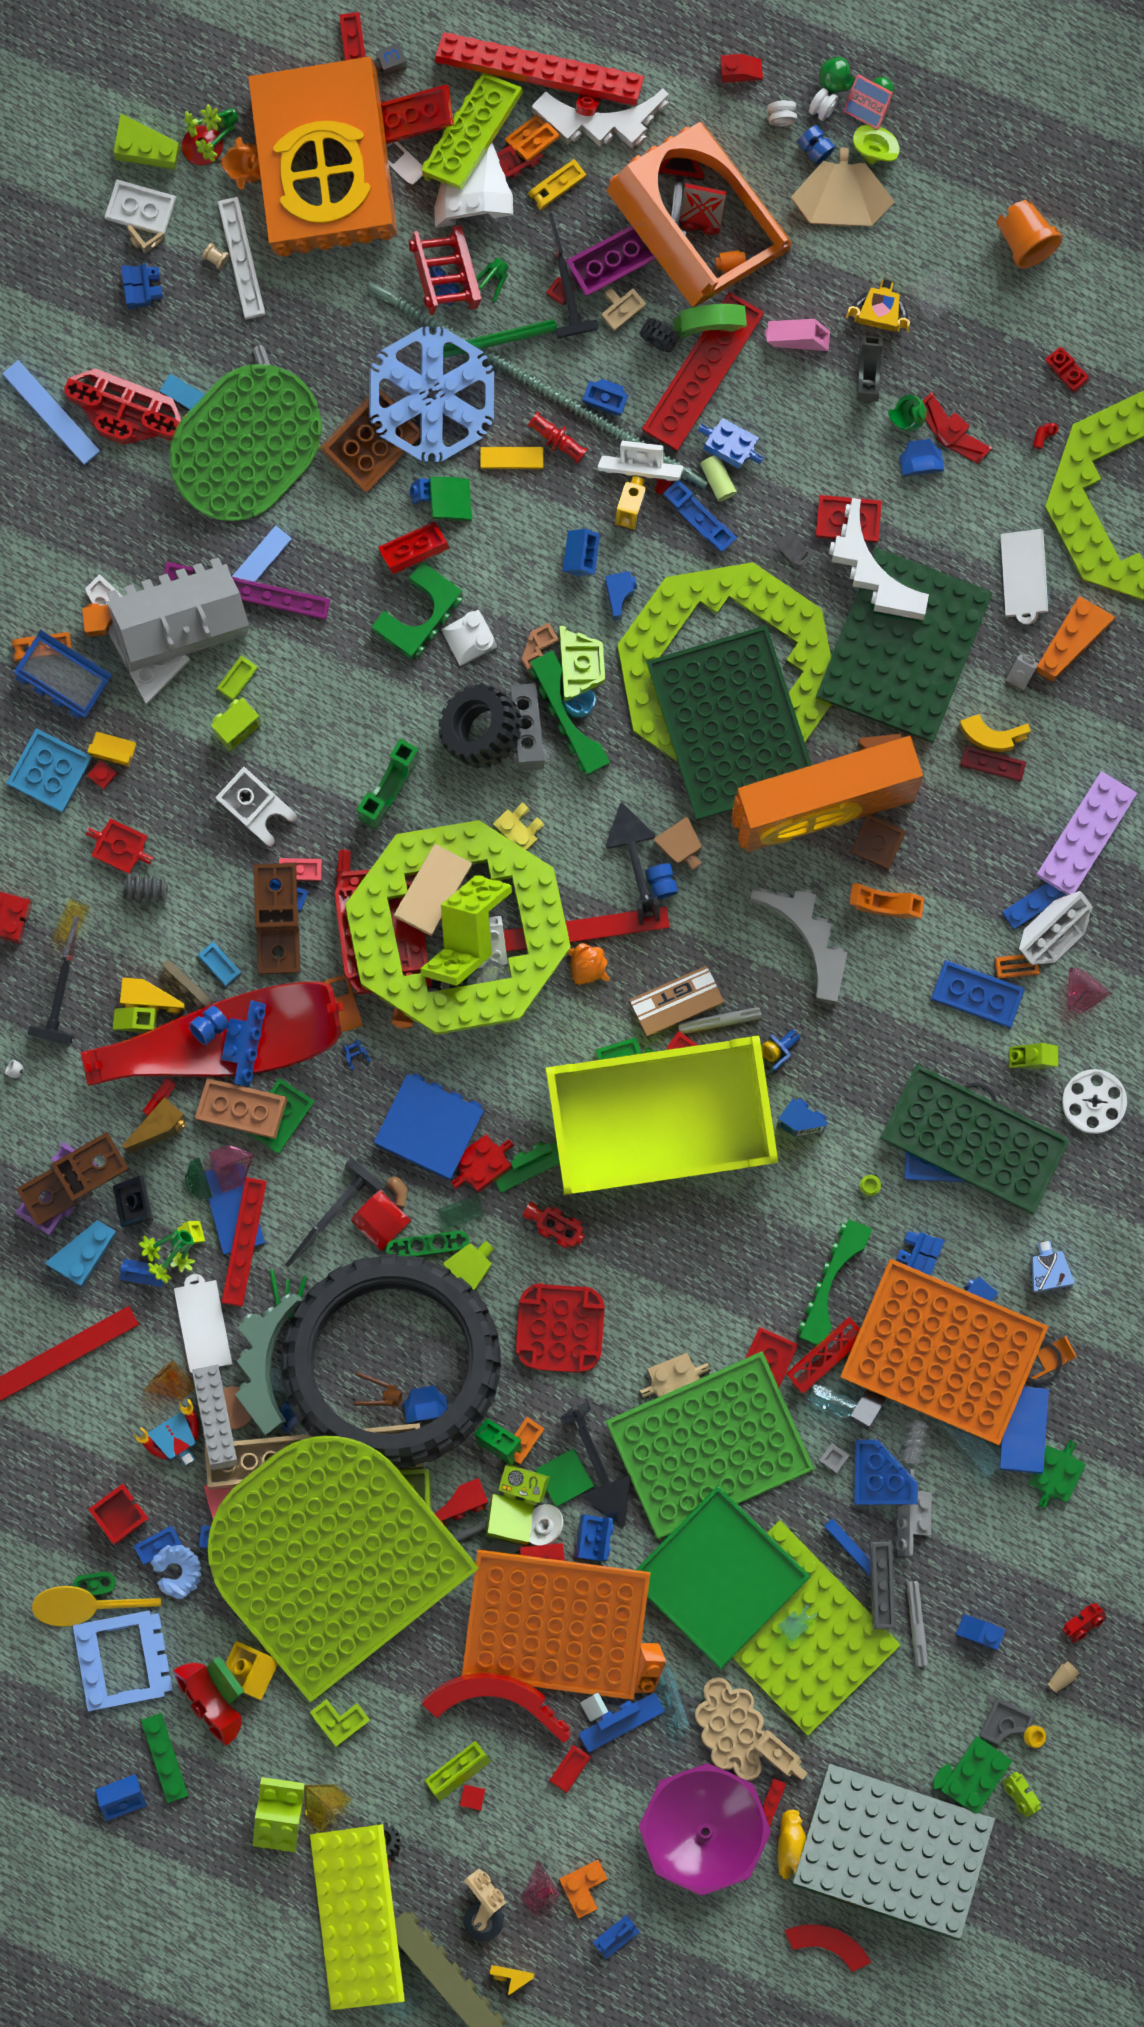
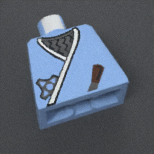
M1050 1241L1038 1243L1040 1255L1031 1258L1032 1292L1038 1293L1073 1286L1075 1284L1063 1252L1053 1253Z

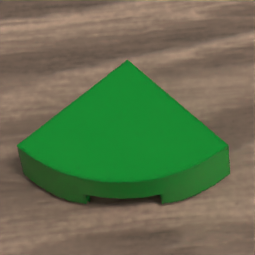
M950 1763L942 1766L937 1771L933 1781L934 1789L942 1788L951 1775L952 1768Z

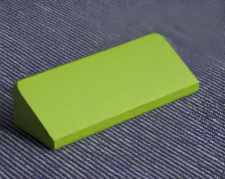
M474 1741L425 1779L424 1782L435 1797L442 1801L488 1765L491 1760L478 1743Z

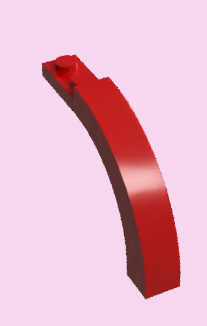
M497 1673L463 1675L441 1684L424 1697L422 1705L438 1719L447 1709L463 1700L480 1696L500 1697L511 1700L526 1708L563 1743L571 1735L570 1726L562 1719L559 1721L549 1706L542 1705L545 1701V1696L526 1682Z

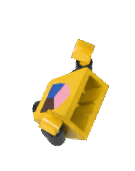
M881 280L879 289L871 288L869 292L863 293L849 307L846 314L847 319L848 316H853L855 318L854 322L858 321L859 324L896 332L897 330L899 332L900 328H905L909 332L910 327L905 304L902 300H899L898 293L892 292L893 282L889 280Z

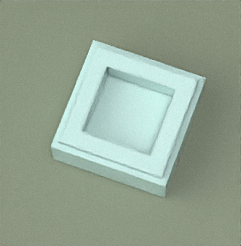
M599 1693L580 1702L590 1722L608 1712Z

